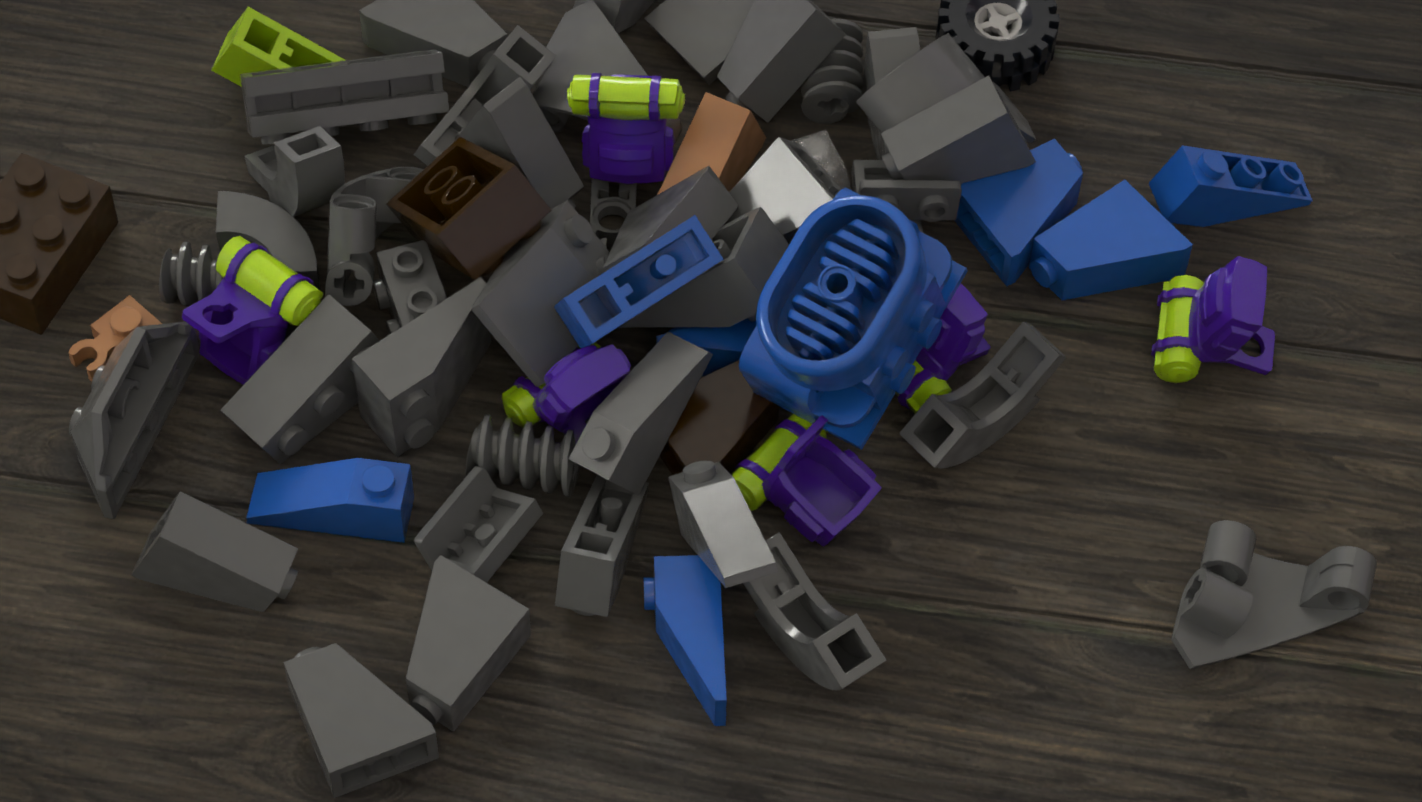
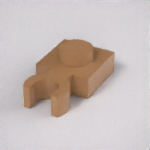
M129 295L90 325L94 339L80 340L70 348L68 353L71 363L77 367L86 359H96L86 367L88 378L92 382L98 367L107 364L115 347L136 327L162 323Z

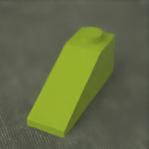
M247 7L228 32L211 71L242 87L240 74L345 61V59L258 11Z

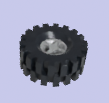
M941 0L935 39L937 40L949 33L984 77L989 75L992 82L999 87L1008 84L1010 92L1020 90L1021 80H1024L1029 86L1035 83L1038 78V72L1044 75L1049 69L1050 60H1053L1059 28V14H1056L1057 4L1055 0Z

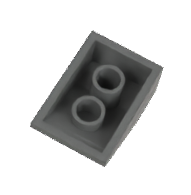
M568 200L551 209L552 211L541 220V227L534 235L526 240L518 241L505 253L502 263L495 269L471 308L536 387L545 383L544 376L554 364L572 353L578 346L554 306L564 297L604 273L603 266L610 253L595 235L590 223L578 214Z
M761 206L723 225L712 239L724 260L619 328L731 327L747 318L751 322L756 321L757 304L761 291L787 249L788 242Z
M481 277L352 358L360 416L396 457H399L411 448L422 447L433 437L434 433L440 430L492 343L490 331L471 310L487 284Z

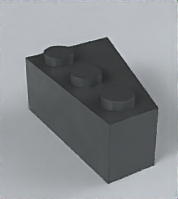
M328 294L222 407L221 411L275 461L281 464L358 403L352 358L380 340L368 327Z

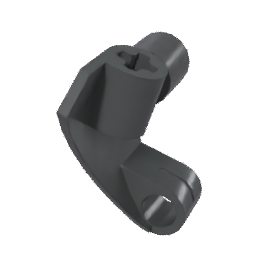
M589 0L567 11L562 17L546 46L556 57L544 72L532 95L553 132L556 133L564 130L571 115L588 121L587 115L573 114L568 104L567 88L570 87V82L575 74L591 75L592 73H602V76H611L613 74L648 75L594 0ZM667 119L666 126L673 129L676 143L682 132L680 119Z
M947 33L924 47L865 92L856 103L882 133L985 77L950 34ZM994 83L1024 139L1031 144L1036 138L1029 122L1002 89Z
M395 167L376 171L345 183L332 194L329 208L325 297L330 294L342 306L358 305L367 299L371 293L375 271L374 260L369 252L375 248V240L393 223H401L386 203L424 169L417 167ZM352 270L355 271L356 281H348Z
M1217 521L1209 527L1200 567L1192 575L1184 589L1171 640L1189 669H1194L1267 649L1349 620L1365 612L1369 606L1377 560L1371 553L1361 548L1339 546L1330 550L1309 566L1288 563L1254 553L1257 540L1256 534L1248 526L1236 521Z

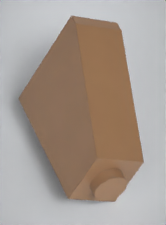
M705 92L658 194L707 166L711 167L728 192H730L744 176L766 139L751 110Z

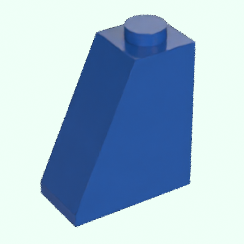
M1055 138L1030 150L1036 163L1028 167L961 184L962 193L956 220L954 221L1006 286L1015 283L1028 267L1034 238L1066 218L1078 202L1083 178L1082 167L1077 158L1071 153H1066Z
M1123 180L1036 236L1033 240L1029 268L1041 286L1049 287L1061 300L1169 281L1175 276L1186 274L1193 244L1126 180Z

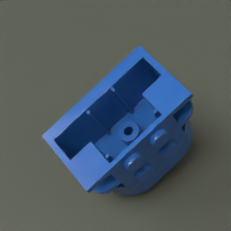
M845 187L835 195L833 200L818 207L804 220L764 285L757 304V326L743 348L739 360V370L754 393L811 424L823 415L828 420L823 430L862 450L895 393L902 394L911 383L916 369L912 364L923 347L929 349L937 339L942 327L940 317L968 270L952 260L946 246L941 242L920 232L918 225L909 220L897 207L880 198L860 195Z

